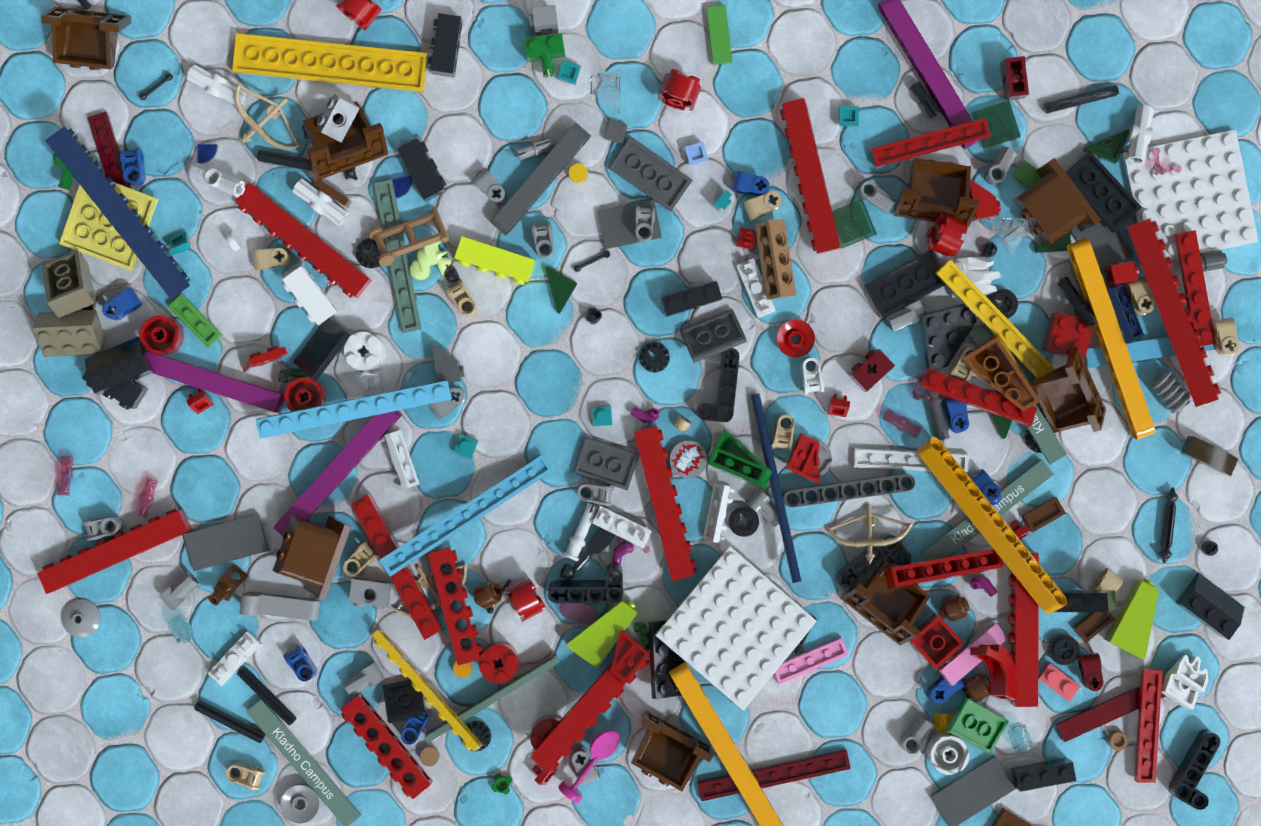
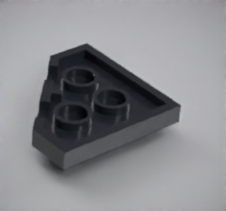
M965 304L919 315L926 369L938 370L948 367L975 325L976 315Z

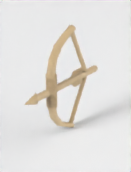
M238 83L235 103L245 122L252 127L248 134L244 133L241 143L251 141V137L258 133L263 140L276 148L283 150L301 148L282 110V107L288 100L284 98L277 104ZM240 89L271 104L266 109L267 115L259 123H256L243 109L239 98ZM281 114L296 145L286 146L276 142L269 137V134L262 129V126L270 118L276 119Z
M868 504L866 514L830 528L827 527L826 529L837 542L845 546L857 548L867 546L865 557L869 564H871L875 556L872 554L873 546L880 547L900 541L910 531L913 523H906L873 514L872 506ZM863 518V525L867 527V539L859 541L844 540L836 536L832 530ZM876 518L908 526L903 533L894 538L885 540L872 539V527L876 525Z
M467 563L456 566L457 569L463 568V579L460 581L462 587L466 582ZM417 566L416 569L420 574L419 583H421L424 589H429L436 599L431 603L433 609L436 610L438 607L442 609L439 595L433 587L435 583L431 576L433 572L424 573L422 568ZM452 567L442 569V572L451 571ZM402 600L400 604L397 606V608H394V610L403 615L411 617L409 612L400 609L401 606L404 604Z

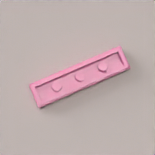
M997 623L992 624L945 664L939 672L947 683L953 686L982 661L970 655L971 647H979L980 644L1001 645L1008 639Z
M840 636L786 659L774 675L778 684H782L848 656L849 653Z

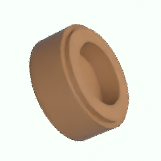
M1114 730L1108 735L1107 742L1111 748L1119 751L1125 749L1128 745V737L1122 731Z
M433 746L425 747L420 753V761L425 766L435 765L440 757L438 749Z

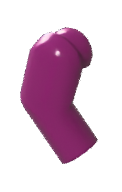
M635 406L630 414L643 423L656 421L659 418L660 412L656 408L643 412Z
M627 541L616 546L612 562L621 564L622 556L628 552L632 553L634 545Z
M974 577L970 581L972 589H984L990 597L998 592L987 577Z

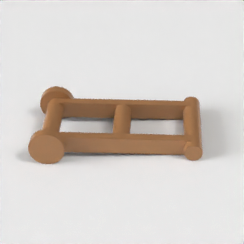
M432 209L430 214L385 230L381 227H375L369 231L370 239L375 240L381 256L378 258L381 266L391 265L394 262V257L441 240L442 242L449 240L437 209ZM434 220L438 233L417 241L412 228ZM405 231L409 244L387 252L383 239Z

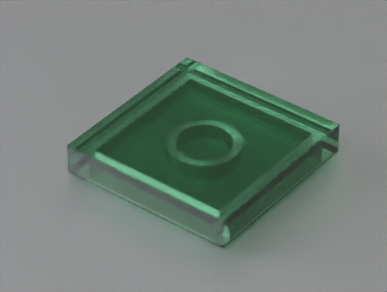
M1010 100L972 113L974 121L987 119L991 137L980 140L983 149L1021 137Z
M863 199L832 211L841 249L877 234Z

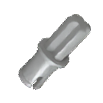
M552 138L537 143L533 141L531 145L517 148L516 153L525 152L518 155L519 161L534 155L538 157V154L552 150L555 145Z

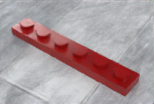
M984 118L872 148L876 167L990 138L991 136L987 119Z
M1196 230L1174 234L1187 307L1194 319L1191 322L1193 329H1198L1201 339L1198 342L1200 347L1216 344Z
M931 369L926 370L920 387L1028 427L1032 426L1037 407L1034 406L1022 411L1001 394Z
M1141 668L1134 781L1137 783H1156L1163 670L1159 668Z

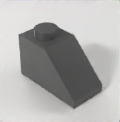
M432 346L437 382L448 380V383L461 382L462 377H465L464 367L460 366V362L439 346Z

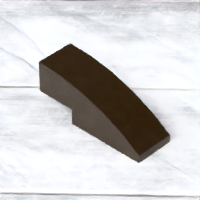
M1187 436L1180 454L1228 476L1232 475L1238 462V458L1194 436Z

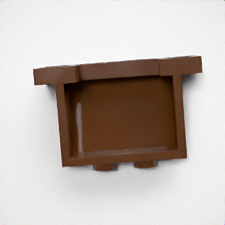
M54 7L41 15V23L51 24L53 63L68 64L72 68L85 66L89 67L90 70H100L101 68L111 70L115 64L118 32L131 24V16Z
M357 101L353 103L360 109L342 142L319 131L317 120L320 115L303 120L304 128L313 146L308 148L307 151L316 181L388 155L381 123L371 126ZM340 113L333 116V121L339 119Z
M914 158L911 165L908 189L902 188L894 208V216L936 222L937 215L942 212L966 222L969 227L979 207V200L970 198L971 166Z
M1055 158L1036 170L1041 177L1040 180L1012 200L1019 209L1021 217L1028 221L1032 232L1040 237L1046 247L1075 226H1078L1082 232L1101 221Z
M1079 347L1071 348L1067 363L1033 380L1032 388L1040 399L1038 403L1042 407V415L1048 420L1054 433L1091 425L1093 432L1101 431L1106 413L1105 405Z
M291 516L288 528L283 533L281 547L276 553L277 559L273 571L277 574L305 582L304 589L317 598L326 600L351 526L333 516H328L326 524Z
M885 560L879 565L864 586L858 583L844 592L840 599L901 646L916 638L920 631L913 624L931 596L920 588L918 584L888 589L884 570L894 566Z
M644 711L641 725L645 726L647 730L631 760V764L642 769L641 772L649 777L655 776L661 784L665 786L671 785L683 791L700 759L702 758L710 763L713 758L712 747L648 711Z

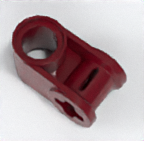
M1099 653L1079 655L1078 665L1082 684L1089 690L1099 691L1104 684ZM1092 678L1096 679V682H1093V685L1089 684V682L1092 681Z

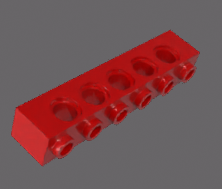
M450 546L428 552L457 665L480 660V654L483 653L481 643H477L475 638L478 635L476 624L472 625L470 617H473L471 606L466 604L465 599L468 598L466 587L461 586L460 580L463 579L461 568L457 569L455 561H458L456 550H452ZM449 563L452 567L451 572H442L441 565ZM450 581L457 585V589L453 592L446 589V584ZM454 600L460 601L462 604L461 609H452L451 602ZM464 619L467 626L460 629L456 626V621ZM469 638L472 644L469 647H464L461 645V640Z
M991 549L891 567L884 570L887 588L893 589L996 570L1004 567L997 552Z
M361 692L340 709L343 719L353 725L355 734L358 737L362 736L366 741L365 745L368 750L375 752L378 756V762L381 766L388 768L390 777L395 782L398 781L400 783L401 789L407 797L416 798L432 784L433 780ZM357 713H363L366 720L359 721ZM369 728H375L378 731V735H370ZM381 743L389 744L390 750H382ZM393 758H400L402 765L396 766L393 763ZM405 773H412L414 780H407Z

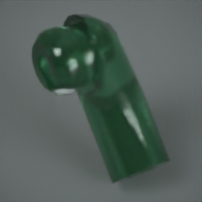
M298 368L281 370L278 373V381L287 383L289 378H306V373Z
M635 622L634 631L641 632L643 648H650L649 630L645 622Z

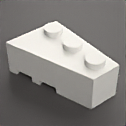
M299 260L282 273V280L284 282L281 284L288 293L291 291L295 295L294 301L300 308L304 307L306 309L308 319L312 323L316 322L317 325H320L335 314L337 309L324 290L316 283L313 275L309 274L305 269L302 260Z

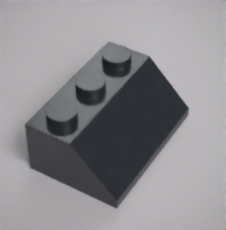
M139 336L85 359L86 376L94 394L102 395L154 373V369Z
M1200 573L1196 574L1176 601L1178 606L1217 635L1227 640L1231 639L1241 625L1245 609L1242 604Z

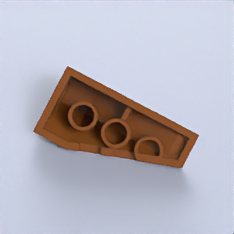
M999 333L983 341L964 356L974 374L985 380L992 388L998 390L1022 411L1040 402V399Z

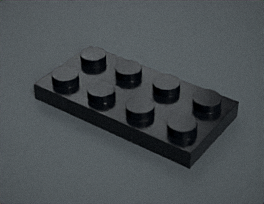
M1091 151L1066 171V174L1112 233L1142 208Z
M928 250L864 285L881 319L946 285L935 274L941 267V264L934 251Z
M668 619L648 621L652 699L682 696L669 671L686 661L655 636Z

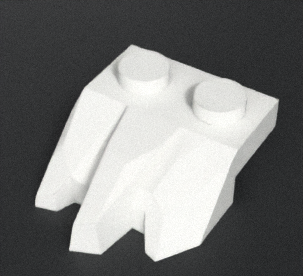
M987 257L951 259L984 295L997 291L996 286L991 285V282L1002 277L1000 271H990V267L994 264L993 260ZM952 291V298H959V297Z
M1186 654L1183 655L1168 671L1162 684L1161 693L1187 710L1194 709L1198 694L1205 692L1209 680L1207 669L1199 670L1201 663L1199 657H1192L1189 661V657Z

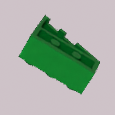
M723 429L708 464L719 471L765 489L772 471Z

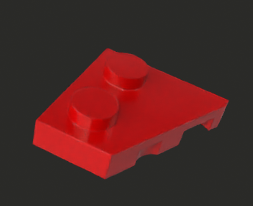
M274 346L267 349V353L261 354L256 352L249 355L250 358L241 365L243 372L245 373L253 367L262 366L283 358L288 354L285 346L281 348Z
M800 433L785 469L819 484V441Z
M621 630L610 672L622 683L626 684L650 656V653Z

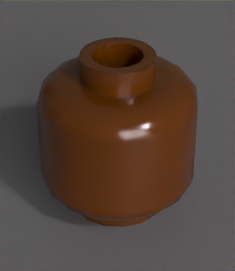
M491 580L480 584L474 590L475 603L484 609L496 605L502 599L503 591L501 586Z
M960 594L944 598L942 600L943 606L940 607L942 616L947 617L950 621L966 617L970 610L966 597H962Z
M978 673L965 680L963 692L968 699L972 698L975 702H979L990 696V679L987 675L983 676Z

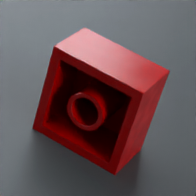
M1059 312L1051 313L1042 350L1068 357L1071 348L1079 347L1083 359H1085L1093 327L1087 328L1081 318Z
M936 613L917 628L920 631L916 638L909 641L935 670L965 645Z

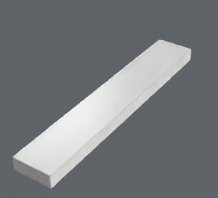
M853 448V467L931 471L920 458L917 451ZM950 453L962 469L968 473L969 454Z

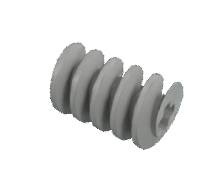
M1166 370L1151 380L1150 383L1155 382L1152 387L1153 390L1160 389L1157 395H1165L1161 400L1162 402L1169 400L1166 407L1173 406L1174 408L1171 411L1173 414L1190 403V396L1188 394L1184 395L1185 389H1179L1181 384L1179 382L1174 383L1176 380L1175 376L1169 377L1171 371Z

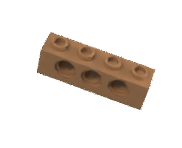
M784 219L768 220L755 224L767 300L795 296L796 289Z

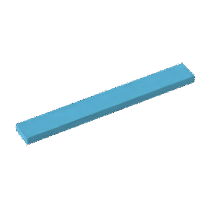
M1169 337L1126 343L1132 362L1175 356ZM1215 344L1202 346L1206 351L1216 350ZM1101 347L1087 349L1085 362L1088 368L1107 365Z

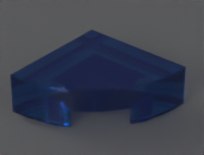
M197 144V163L205 164L211 161L218 151V145Z
M411 175L392 179L397 199L409 192L412 186Z

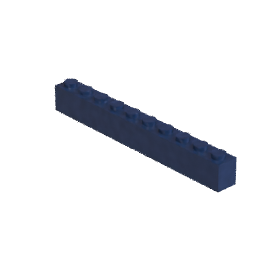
M64 126L45 140L46 143L170 299H173L190 286L188 283L190 278L184 271L181 273L176 268L178 263L172 256L167 257L163 252L166 248L160 240L155 241L151 235L154 233L149 226L141 224L139 221L141 216L135 209H129L126 205L129 201L122 192L118 195L114 190V187H116L115 183L110 177L105 178L101 172L104 169L97 161L92 162L88 157L91 153L84 144L80 146L77 143L76 139L78 136L71 128L67 130Z

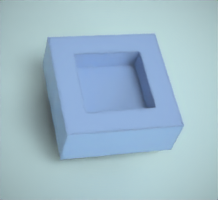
M703 142L684 147L689 166L708 161Z

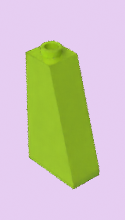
M1136 579L1104 640L1144 660L1159 590L1154 588L1155 584L1147 579L1143 581Z
M622 599L566 643V647L595 668H598L618 641L620 631H625L638 613V610L635 609L637 606L628 599L627 601Z

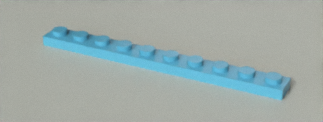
M448 380L262 417L256 419V424L261 439L451 400L452 397Z
M541 455L379 561L391 577L548 475L553 469L545 457Z

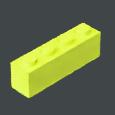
M461 236L455 255L459 265L469 267V265L477 266L476 270L487 273L489 270L495 272L494 276L505 279L507 276L513 278V282L524 285V282L529 283L536 263L533 259Z

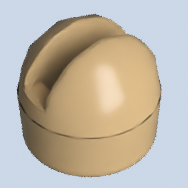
M679 415L675 421V428L683 432L692 423Z

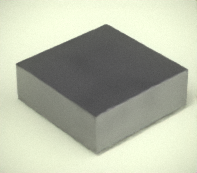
M609 120L604 139L623 144L628 125Z

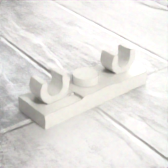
M753 258L736 265L757 318L775 312L772 300H767L764 280L755 259Z
M399 430L386 434L385 438L381 441H387L389 448L385 449V452H390L392 463L398 473L394 475V479L399 478L401 482L397 488H403L404 490L419 485L402 431Z
M714 483L703 534V539L716 543H719V540H725V537H721L720 533L721 530H727V527L722 526L726 517V504L733 501L728 499L729 492L734 493L735 491L730 486Z
M600 506L592 524L643 549L652 533L651 530Z
M247 631L207 674L222 687L262 643Z

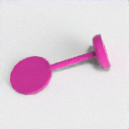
M604 731L593 740L589 750L593 759L573 785L567 781H563L558 785V789L568 799L575 803H579L582 800V793L577 787L597 760L606 759L616 751L620 743V736L616 731Z

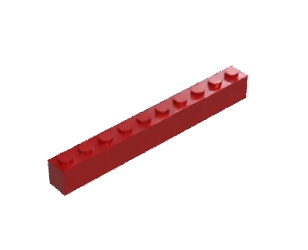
M1152 218L1128 226L1127 229L1195 407L1219 400V394H1222L1219 384H1214L1212 376H1215L1213 368L1206 363L1207 352L1204 347H1200L1198 342L1201 339L1198 329H1193L1191 323L1194 321L1192 313L1185 308L1184 304L1187 303L1184 293H1180L1177 287L1180 285L1178 276L1172 274L1171 268L1173 263L1170 256L1166 257L1164 250L1167 248L1163 238L1159 239L1157 232L1160 230L1156 220L1152 221Z

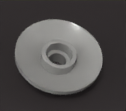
M74 600L63 610V627L72 636L79 638L87 637L93 634L100 625L101 616L99 609L89 600ZM77 616H80L82 619L80 623L76 621Z
M306 785L290 787L281 798L282 813L291 822L306 823L312 820L318 812L319 798L316 792ZM302 799L305 804L299 805L298 800Z

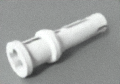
M587 503L574 536L569 538L570 543L566 552L562 554L575 561H579L578 555L582 547L586 545L584 539L599 509L594 506L590 513L592 504Z

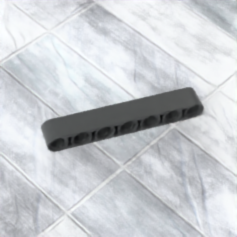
M575 123L494 217L491 224L506 236L581 150L591 135L579 124Z
M901 473L789 489L783 493V500L786 506L794 508L906 492L914 488L915 479L909 474ZM907 477L909 485L904 488L901 486V480ZM884 480L890 481L891 485L888 490L882 488ZM869 482L872 489L870 492L865 493L863 485ZM847 485H851L853 492L851 495L846 496L844 488ZM827 488H832L834 491V495L831 498L825 497V490ZM810 490L815 493V498L812 501L806 499V493ZM790 493L796 495V501L792 504H789L786 500L787 495Z

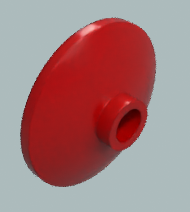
M790 320L779 328L776 339L777 345L781 352L788 357H803L812 350L815 343V334L808 323L802 320ZM796 335L798 337L797 343L792 341V336Z

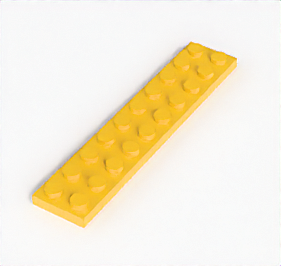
M236 33L232 72L424 93L428 53Z

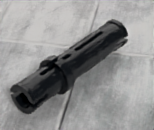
M1068 277L1061 278L1057 285L1074 307L1075 314L1082 319L1087 328H1092L1098 320L1091 313L1090 306L1082 300Z

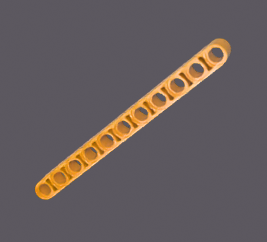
M1087 238L1067 245V251L1085 303L1090 306L1091 313L1098 320L1094 328L1131 434L1135 440L1154 434L1155 427L1091 243Z
M932 437L918 447L917 452L920 458L1045 613L1051 614L1065 606L1067 601L1064 594L942 442L936 437Z
M684 662L669 671L680 693L760 826H784L688 664Z

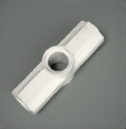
M195 64L189 69L187 80L204 88L209 94L219 99L222 98L236 106V86L229 84L227 80L217 74H211ZM240 89L239 98L242 104L245 100L246 92Z
M1148 105L1137 106L1134 123L1128 138L1130 146L1127 160L1131 164L1137 165L1145 162L1147 147L1153 133L1151 124L1154 109Z
M196 162L189 170L190 178L211 186L218 191H223L237 198L244 193L245 183L243 181L226 175L217 169L209 168Z
M304 179L298 181L292 190L294 194L306 201L308 206L320 215L326 216L337 226L343 224L349 215L346 210L335 204L333 199L321 190L318 191Z

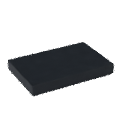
M329 317L322 322L293 363L311 379L317 381L351 335Z

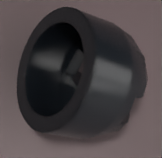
M993 242L983 244L981 247L982 255L987 258L993 257L997 253V246ZM990 245H992L993 247L991 253L988 254Z
M454 266L449 267L445 271L444 277L448 282L460 280Z
M589 308L585 316L586 321L590 322L591 325H595L602 318V313L596 308Z
M1209 540L1203 542L1201 546L1202 553L1207 556L1216 555L1219 549L1214 541ZM1214 546L1213 550L1207 552V550L1211 549Z
M565 563L559 576L567 580L572 579L576 574L575 568Z

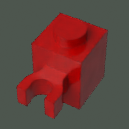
M1134 261L1105 267L1109 286L1138 280L1139 270Z

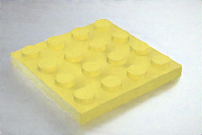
M115 183L116 187H114V190L118 195L122 192L129 201L126 204L129 209H135L141 216L139 219L143 226L146 224L150 226L159 199ZM79 185L59 244L134 271L138 257L81 185Z

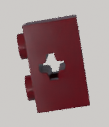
M1025 56L1005 58L1000 63L1005 101L1024 99L1029 95Z
M872 349L864 356L866 360L862 364L858 362L850 369L852 373L849 376L864 392L869 391L895 367L880 349L876 351ZM873 365L874 373H868L869 368L867 366Z

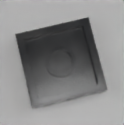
M411 679L383 685L388 723L427 715L424 694L413 688Z

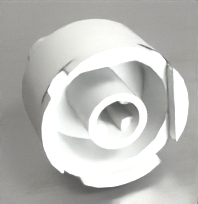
M358 332L351 335L345 343L344 357L347 363L354 369L371 371L376 369L385 359V346L381 339L374 334ZM364 347L367 350H369V353L365 354V357L364 354L361 353V350H363Z
M936 733L927 745V758L939 772L952 775L962 771L967 766L969 751L966 744L953 734ZM949 750L951 751V754H950V755H949V754H946V755H945V752H946V751H947V752H948Z

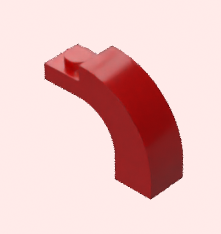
M980 644L979 647H971L970 655L983 660L988 666L990 672L989 695L1003 700H1016L1018 687L1017 673L1008 651L1001 645Z

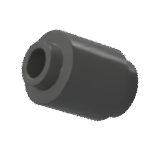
M1221 250L1200 254L1204 272L1223 269L1225 264H1227V256Z

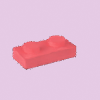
M1049 662L1038 676L1039 680L1069 702L1081 687Z

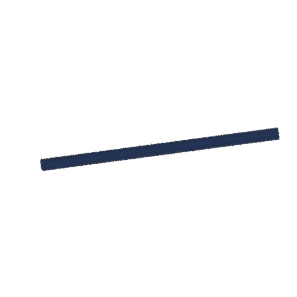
M760 393L750 395L766 467L772 471L769 481L792 583L802 582Z

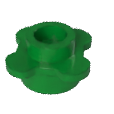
M500 773L495 774V782L491 787L492 790L505 795L510 792V783L513 781L512 777L502 776Z

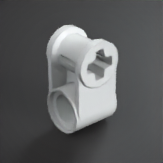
M805 358L801 362L804 395L815 391L824 392L819 361L815 358ZM808 361H813L815 364V368L811 372L806 370V363Z

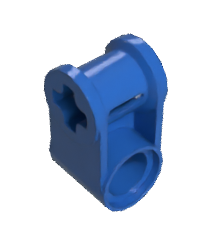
M136 148V150L127 152L121 150L120 161L124 179L133 186H142L146 181L142 149ZM138 172L137 179L132 180V174Z
M735 171L732 185L733 192L761 196L768 192L769 181L765 177ZM759 182L763 183V186L766 187L762 188V191H759L758 187L755 186L759 185Z
M130 287L103 306L102 312L105 317L118 321L140 308L143 303ZM113 307L116 308V309L114 310V311H115V314H114V315L111 314V313L113 312V310H112Z
M944 398V408L950 430L954 433L966 431L969 427L967 404L951 398ZM958 421L962 422L963 426H956L955 423Z
M981 468L970 479L992 506L997 505L1001 501L1000 488L986 471ZM989 493L996 494V497H989Z
M299 643L297 648L283 654L286 663L292 668L300 681L307 682L316 676L317 668L302 644ZM304 667L310 669L311 674L309 677L303 674Z
M941 675L927 689V697L935 703H944L953 694L962 689L965 684L960 679L953 686H950ZM936 690L939 691L938 694H939L940 696H939L938 698L935 697V696H936V693H935Z
M428 713L427 715L407 719V723L401 732L402 742L407 745L414 744L422 730H424L431 714ZM407 730L413 731L415 738L408 739L405 732Z

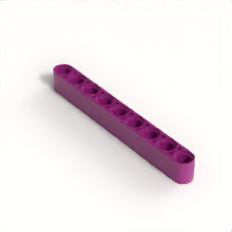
M882 0L877 3L881 15L927 91L932 95L933 101L948 126L954 127L973 122L901 0ZM978 141L963 144L961 147L967 149Z
M146 350L154 369L153 374L271 412L281 413L285 400L284 394Z
M399 411L374 415L273 528L283 536L284 531L288 528L291 516L308 520L398 421L402 414Z

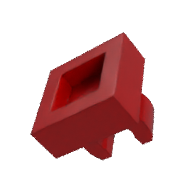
M740 227L736 247L755 251L757 244L756 231Z
M198 388L199 393L194 396L190 393L189 399L186 402L195 413L200 414L213 406L214 403L204 391Z
M834 394L830 400L827 414L846 417L850 408V401H847L846 395H844L843 400L836 398L837 394Z
M1016 520L1009 523V527L1020 540L1030 535V529L1027 524L1020 527Z
M537 765L532 769L538 775L534 781L539 785H546L557 771L555 769L553 772L545 773Z

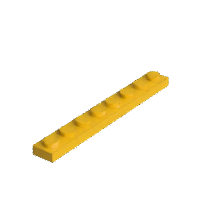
M947 260L935 272L994 335L999 333L1010 352L1036 379L1054 369L952 260Z
M383 630L374 632L372 634L375 638L374 643L388 653L386 656L392 663H397L400 667L399 671L404 677L411 679L413 688L425 695L424 700L428 705L434 706L438 710L437 715L451 725L449 727L456 736L460 735L463 739V745L468 750H478L483 744Z

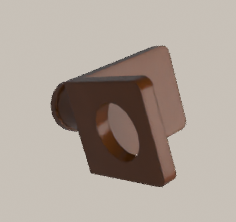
M233 564L220 577L213 589L214 592L208 597L209 602L216 606L223 599L229 601L236 589L248 577V574ZM237 572L240 575V579H233L230 573Z

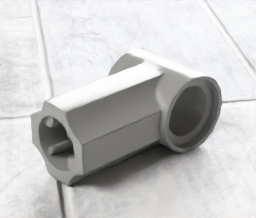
M1002 146L992 165L985 173V180L988 184L997 185L1005 178L1008 169L1017 156L1013 149ZM992 171H996L999 174V179L992 177Z
M873 181L864 182L857 189L860 199L868 201L886 214L895 204L896 199L880 189ZM864 186L871 188V195L864 193Z
M920 300L886 317L892 332L920 321L919 315L925 313Z
M759 489L747 501V504L776 527L779 522L775 504Z
M187 572L174 585L169 586L162 592L159 597L173 611L199 585V582L192 574Z
M374 662L363 668L360 673L343 682L347 693L352 697L367 687L376 685L385 678Z
M920 716L909 732L901 738V748L909 754L917 753L921 748V744L935 726ZM913 739V748L907 749V741Z

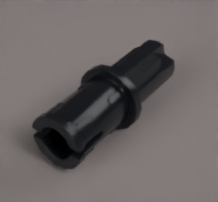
M919 81L910 87V90H912L919 101L918 104L922 105L929 117H936L940 111L931 99L932 95L927 93L921 82Z

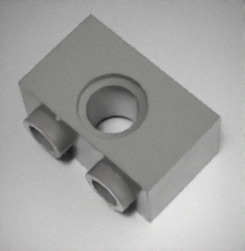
M555 5L532 8L533 14H529L531 30H535L536 36L559 33Z
M334 93L333 97H330L327 101L324 114H321L317 120V128L321 133L342 142L360 108L355 103ZM340 113L339 119L333 121V116Z
M354 577L351 580L349 602H353V605L358 607H365V604L373 605L372 608L384 609V607L390 605L393 582ZM367 589H372L375 592L373 599L366 596Z

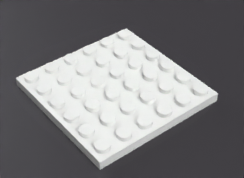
M1236 130L1148 147L1143 164H1131L1127 160L1128 152L1122 153L1129 193L1142 206L1134 214L1135 222L1138 223L1152 218V221L1156 220L1160 230L1157 232L1159 239L1163 238L1167 248L1164 250L1166 257L1170 256L1171 260L1179 259L1174 234L1196 230L1200 254L1259 242Z
M729 546L655 636L744 711L817 621Z

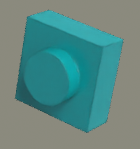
M563 60L557 80L576 85L581 66Z
M839 106V127L859 126V106Z
M726 190L714 203L713 207L718 212L721 208L725 210L732 202L730 200L732 194Z
M186 231L168 239L169 249L173 255L185 252L191 248L190 239Z
M611 406L592 407L593 426L612 425Z
M460 434L453 452L472 459L478 440Z

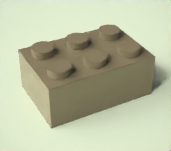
M78 250L42 264L47 304L58 318L95 303L89 265Z
M96 310L75 311L60 318L54 312L38 313L33 326L44 357L96 355L103 351L106 341Z

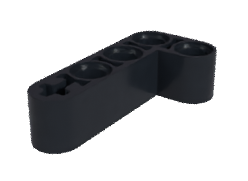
M734 348L723 351L721 355L716 404L703 403L697 407L696 414L701 420L729 422L733 418L740 358L739 352ZM730 351L735 356V359L731 360V365H735V369L732 367L724 368V364L728 365L729 361L728 358H725V355L729 354ZM726 370L733 373L731 381H726L723 378ZM725 389L731 392L729 400H724L721 397V393ZM704 406L710 409L708 417H702L700 414V409ZM723 408L729 411L727 419H721L719 416V412Z
M884 534L879 539L885 540L888 538H894L896 536L892 534ZM900 541L894 543L890 548L886 546H873L872 551L878 550L879 556L869 564L865 557L867 554L866 548L836 573L835 581L842 588H850L887 557L896 565L902 566L911 563V555ZM905 553L906 558L904 562L899 563L897 561L898 554ZM858 562H863L864 569L857 572L855 565ZM849 569H851V571L854 574H856L855 577L853 575H850L851 573L848 571ZM842 575L848 576L847 583L841 582L843 580Z
M618 562L609 563L606 567V580H555L549 585L548 599L553 603H617L623 598V568ZM617 571L619 574L612 576L610 572ZM574 589L580 590V593L574 594L571 591ZM597 589L600 592L598 594L591 593V590ZM617 589L619 590V592L613 594L610 592V590Z
M1202 730L1197 734L1169 784V791L1173 796L1197 810H1203L1209 804L1208 797L1196 789L1220 746L1221 741L1217 734L1209 730ZM1202 752V758L1197 761L1196 756ZM1192 769V775L1187 777V772ZM1180 786H1183V791L1180 794H1178V788ZM1200 795V800L1194 803V798Z

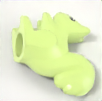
M441 241L417 250V260H413L411 265H409L410 275L414 279L424 280L429 277L430 266L432 265L438 266L441 275H444L445 270L449 268L452 261L448 257H443V255L447 254V251L439 250L438 245Z

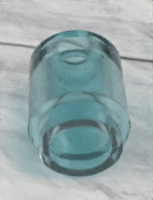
M178 615L168 622L170 626L168 629L177 643L182 642L184 645L193 639L192 635L195 632L182 615Z
M1020 722L1010 725V729L1007 732L1013 748L1018 753L1030 750L1032 748V741L1026 725Z

